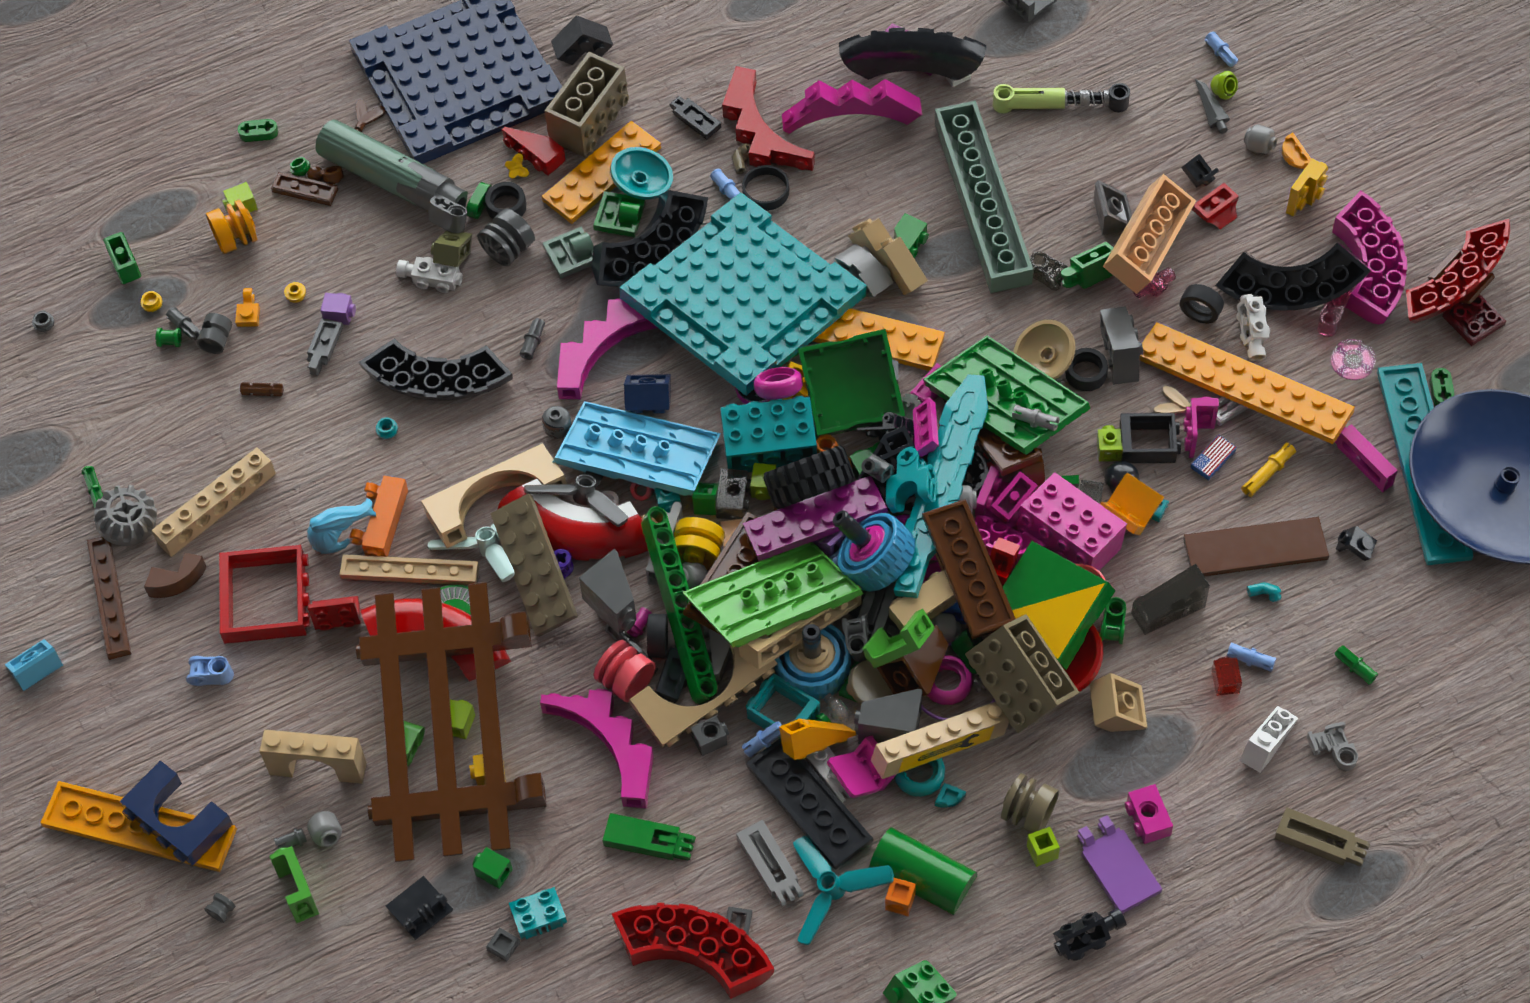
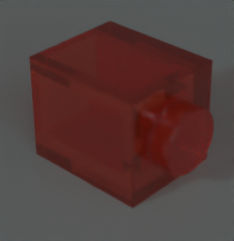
M1221 657L1214 660L1211 672L1216 696L1240 693L1242 679L1237 658Z

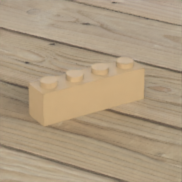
M944 570L940 573H933L922 584L918 598L899 597L890 604L889 617L900 631L918 610L924 609L929 619L932 620L957 603Z

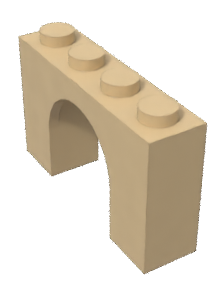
M264 730L260 746V754L269 775L293 777L296 760L308 759L331 766L335 770L339 782L363 783L367 762L358 738Z

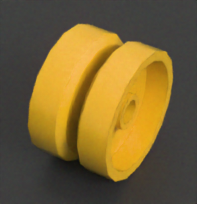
M686 517L680 519L676 523L674 540L681 563L698 562L702 563L707 570H710L721 553L720 549L724 543L725 531L718 524L704 518Z

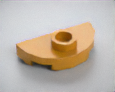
M1293 132L1286 136L1282 144L1284 160L1293 167L1305 169L1311 161V157Z

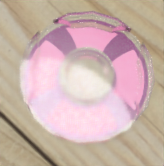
M1356 339L1341 341L1331 354L1333 370L1339 376L1348 380L1366 378L1372 373L1376 363V355L1373 349L1365 345L1363 341Z

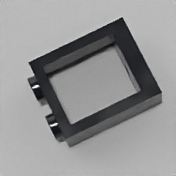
M1121 413L1119 422L1123 447L1121 461L1129 463H1176L1177 454H1181V441H1177L1176 437L1180 433V424L1175 422V413ZM1168 429L1169 449H1132L1131 430Z

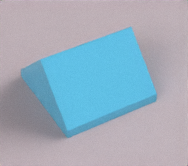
M43 639L6 663L5 666L22 690L25 691L63 666L53 646Z

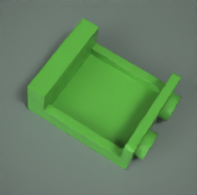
M924 609L918 610L898 635L888 637L883 627L877 629L863 647L864 655L875 669L919 650L935 627Z
M284 847L276 850L269 857L278 877L281 878L292 874L299 890L285 897L296 923L318 915L319 911L293 847Z

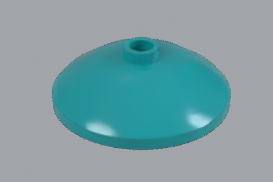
M630 147L621 150L615 155L610 166V174L615 185L621 191L634 198L643 200L659 198L660 194L670 189L673 182V171L667 160L657 152L647 148Z

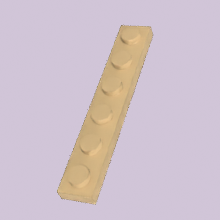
M343 555L340 577L341 579L468 585L477 583L479 563L478 561Z

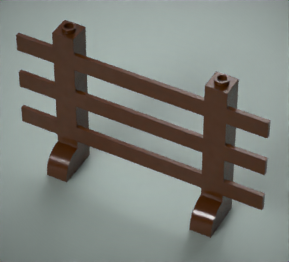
M487 582L468 584L471 625L444 628L441 589L432 588L421 590L425 630L397 633L394 593L375 595L378 635L359 637V645H356L357 659H361L364 666L380 664L390 796L371 798V805H368L367 809L368 818L373 820L375 826L392 825L395 862L415 860L412 822L440 819L443 856L446 857L463 855L460 826L461 816L488 813L491 850L498 851L511 849L507 811L547 807L545 783L541 772L517 777L512 782H505L493 651L532 647L530 624L526 612L509 614L502 617L499 622H490ZM474 654L485 785L457 788L446 657ZM427 659L438 790L410 793L399 662Z

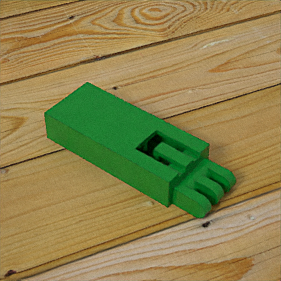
M610 813L602 841L605 847L668 860L677 858L688 861L691 858V854L688 852H692L694 847L689 843H695L696 837L681 833L680 827ZM653 837L659 838V843H668L667 846L651 843Z

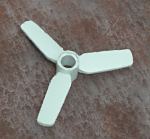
M494 524L491 527L480 528L475 533V537H467L466 540L449 548H446L441 539L431 540L428 543L429 550L472 549L479 547L481 555L486 557L502 582L510 580L515 575L502 546L499 545L498 541L500 539Z

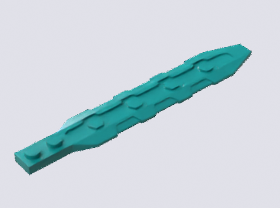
M968 374L944 406L939 421V446L930 452L927 457L928 464L933 466L936 473V501L926 504L918 493L915 494L916 500L910 518L907 519L905 527L914 537L915 550L908 567L897 578L894 588L895 596L918 598L929 562L937 553L923 521L922 513L958 502L963 490V480L968 466L971 465L975 453L973 449L988 412L985 377L982 375Z

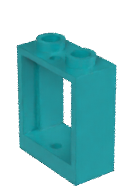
M774 673L769 680L765 679L759 693L756 697L752 696L746 704L747 719L763 729L775 723L760 713L775 691L803 707V710L795 720L799 718L815 720V715L820 713V701L799 688L791 686L789 682L784 681Z

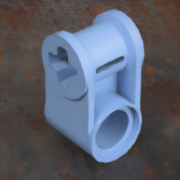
M192 656L189 658L190 673L186 677V682L191 685H225L233 679L234 672L227 659L223 656Z

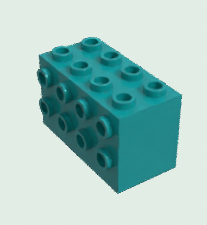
M796 396L786 400L777 399L761 403L752 401L744 405L729 404L725 407H720L728 475L753 472L754 463L776 465V468L817 454L810 397Z

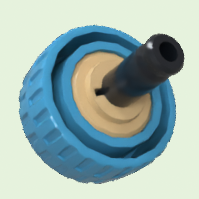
M809 624L802 630V642L777 657L775 661L778 664L774 668L776 675L789 682L791 686L799 688L816 700H820L834 695L841 689L851 670V655L846 647L845 636L834 625L830 624L820 630L818 626Z

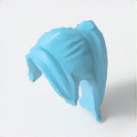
M366 499L361 505L329 508L311 518L310 526L307 530V538L312 548L322 554H330L346 548L350 544V539L347 538L342 542H337L342 531L346 530L354 522L367 516H376V512L372 509L373 502L370 499Z

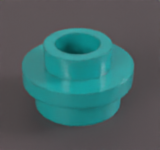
M389 417L381 418L376 425V433L383 439L392 438L398 432L396 421Z

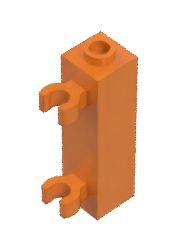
M384 475L380 486L367 482L364 489L367 492V498L376 499L373 507L376 516L370 517L366 532L352 529L349 536L352 538V544L362 545L365 556L388 557L408 493L405 479Z

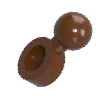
M312 166L307 171L308 179L317 181L323 179L324 182L329 184L339 183L344 177L342 167L331 166L324 170L319 166Z

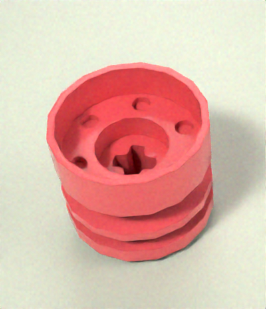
M619 640L611 645L602 655L593 675L596 681L601 684L603 683V686L608 689L612 688V692L628 703L630 698L645 689L650 683L656 665L645 655L637 654V649L630 646L626 641Z

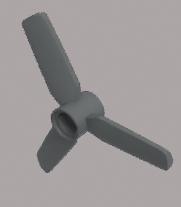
M586 471L582 475L577 476L575 485H524V492L526 494H573V500L576 503L589 505L616 527L623 526L628 521V516L604 493L595 490V487L600 484L604 477L603 475Z

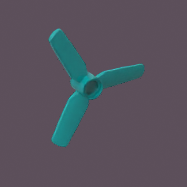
M807 836L795 840L793 846L811 875L817 879V886L822 891L810 909L798 936V942L803 945L811 943L831 906L832 900L842 898L846 891L851 893L892 883L894 881L892 868L887 865L852 870L838 877L832 872L831 866Z

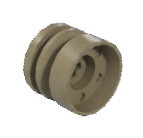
M1020 773L1005 796L1001 819L1008 821L1013 815L1012 824L1017 825L1024 817V829L1034 833L1046 827L1055 808L1059 790L1043 784L1038 792H1036V780L1031 778L1026 785L1028 776Z

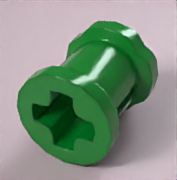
M157 328L155 337L157 347L174 345L179 348L182 343L181 329L163 330V328Z

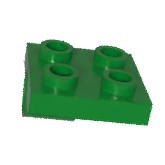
M604 191L593 224L594 230L635 237L646 201L629 195Z

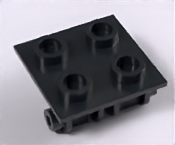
M887 412L883 415L882 427L857 428V430L866 433L867 437H879L880 441L884 434L905 425L910 437H914L913 420L892 412Z
M422 876L386 905L387 909L414 940H417L453 911V908L447 902V898L442 893L440 894L425 876Z

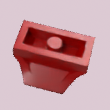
M1223 183L1197 201L1192 207V211L1204 221L1222 229L1237 218L1236 204L1239 195Z

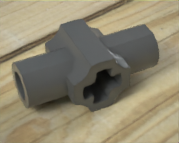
M875 454L865 459L861 465L865 473L882 483L889 479L891 475H894L895 472L893 465Z

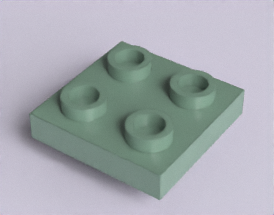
M582 227L543 242V248L560 279L592 266L593 243L589 234L584 232Z

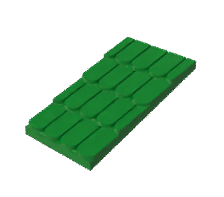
M988 335L923 379L925 386L929 387L930 391L948 401L968 374L984 376L988 412L983 427L998 435L1002 441L1025 455L1048 440L1050 436L1052 437L1062 430L1066 425L1076 420L1082 413L1084 414L1091 409L1088 401ZM1019 405L1031 410L1039 409L1042 413L1059 417V423L1050 421L1051 424L1058 425L1057 430L1052 431L1040 426L1032 427L1030 423L1013 419L1012 412L1022 414L1021 412L1014 411V407Z

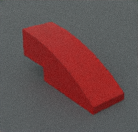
M999 537L992 547L990 559L1003 587L1014 570L1021 545Z

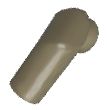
M743 144L732 156L737 174L746 172L744 162L749 158L751 147L749 144Z

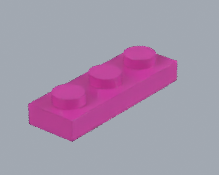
M930 398L913 409L915 449L920 457L934 451L939 446L936 404Z

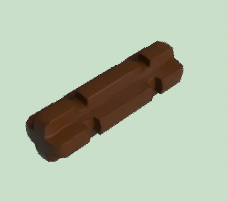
M242 382L240 385L241 395H251L253 393L254 396H271V394L273 396H283L284 391L283 384L273 383V385L271 383H252L253 385H250V382Z

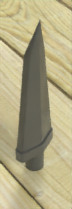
M1195 79L1210 128L1217 127L1221 134L1226 133L1228 129L1225 123L1230 120L1228 114H1226L1207 84Z

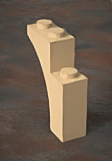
M869 218L852 228L854 232L848 235L852 243L861 247L866 246L871 254L890 270L891 277L903 295L914 291L928 281L901 237L892 239L879 218L873 221Z

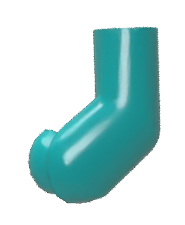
M1262 582L1247 586L1249 597L1268 594L1269 600L1272 602L1279 601L1282 598L1280 594L1282 591L1276 585Z

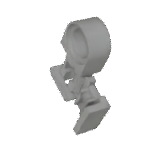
M1344 722L1327 725L1323 732L1312 734V731L1307 733V740L1314 756L1319 755L1320 751L1327 750L1330 752L1332 749L1331 754L1338 768L1349 771L1356 766L1358 753L1354 743L1349 744L1343 731L1346 725ZM1344 753L1352 756L1353 761L1351 763H1344L1341 761L1340 755Z

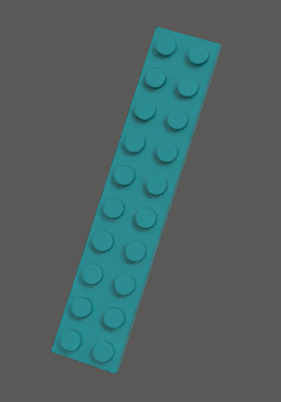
M1422 363L1380 367L1377 370V376L1426 566L1471 561L1473 559L1472 549L1454 539L1433 520L1421 503L1411 478L1409 466L1411 442L1420 422L1434 408Z

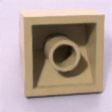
M1112 673L1090 683V698L1092 700L1095 726L1110 732L1144 730L1147 728L1142 685Z

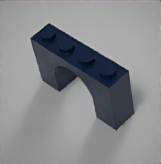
M160 760L121 799L120 803L124 809L122 813L130 821L133 822L134 819L140 823L139 827L147 835L154 834L157 837L156 841L163 848L167 849L170 847L174 851L173 855L180 862L184 863L187 861L193 866L233 824L229 815L212 801L192 821L185 825L171 827L161 823L158 815L162 804L182 782L178 774Z

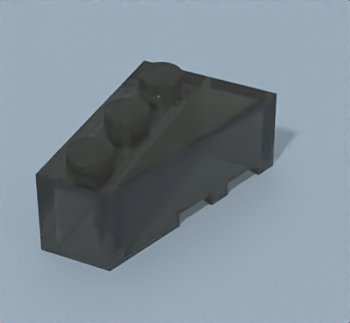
M1194 564L1149 593L1136 598L1132 604L1131 614L1144 635L1205 608L1210 585L1197 564Z

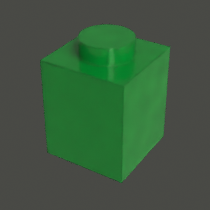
M487 847L482 853H478L473 861L475 876L498 889L501 888L513 870L509 859Z

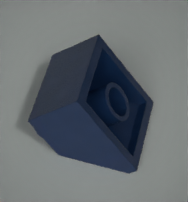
M671 374L627 375L624 383L625 411L639 414L643 413V410H652L653 413H664L666 410H669L671 404Z

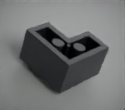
M577 15L551 40L557 60L571 65L585 52H591L602 57L613 46L607 26Z

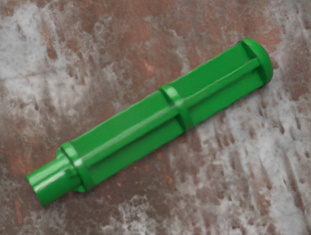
M86 466L82 469L81 473L84 476L94 508H96L97 500L103 497L102 488L99 485L94 467Z

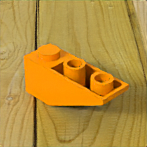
M800 718L779 726L783 752L794 760L803 759L808 754L816 751H823L828 746L845 742L848 738L856 735L855 731L844 724Z

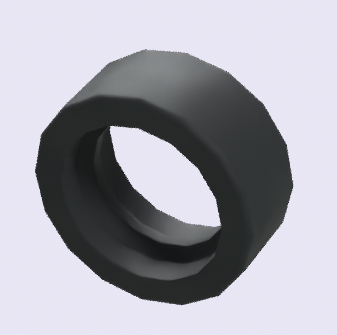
M500 182L489 188L485 196L487 212L492 219L503 210L496 208L493 203L496 199L505 195H511L518 199V203L509 209L521 217L523 216L527 203L524 191L518 184Z
M1193 284L1185 289L1179 306L1181 311L1190 319L1199 323L1209 324L1214 323L1218 319L1223 309L1224 301L1220 294L1212 288L1201 284ZM1196 301L1201 302V303L1205 304V305L1208 306V307H1205V306H1203V305H1200V304L1197 303Z
M1092 348L1075 350L1072 363L1065 371L1066 379L1072 387L1080 391L1099 389L1107 378L1108 361L1098 350ZM1080 362H1091L1099 367L1100 372L1097 376L1084 378L1074 372V366Z
M649 614L647 622V655L649 658H666L668 651V615Z

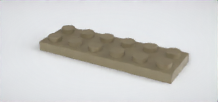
M528 493L490 513L504 552L514 569V579L535 636L540 637L577 618L576 609L533 495Z

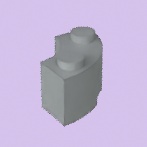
M854 244L835 257L837 264L867 285L866 296L874 297L894 283L890 277V270L885 265L882 266L866 246L861 247Z

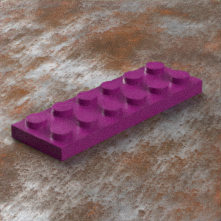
M867 476L745 522L743 526L758 561H762L839 532L838 527L833 525V517L839 511H847L858 523L869 516L878 513H888L872 476Z

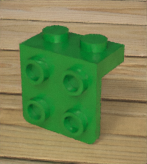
M923 960L895 974L883 991L884 996L891 1003H948L957 996L953 988L927 960Z

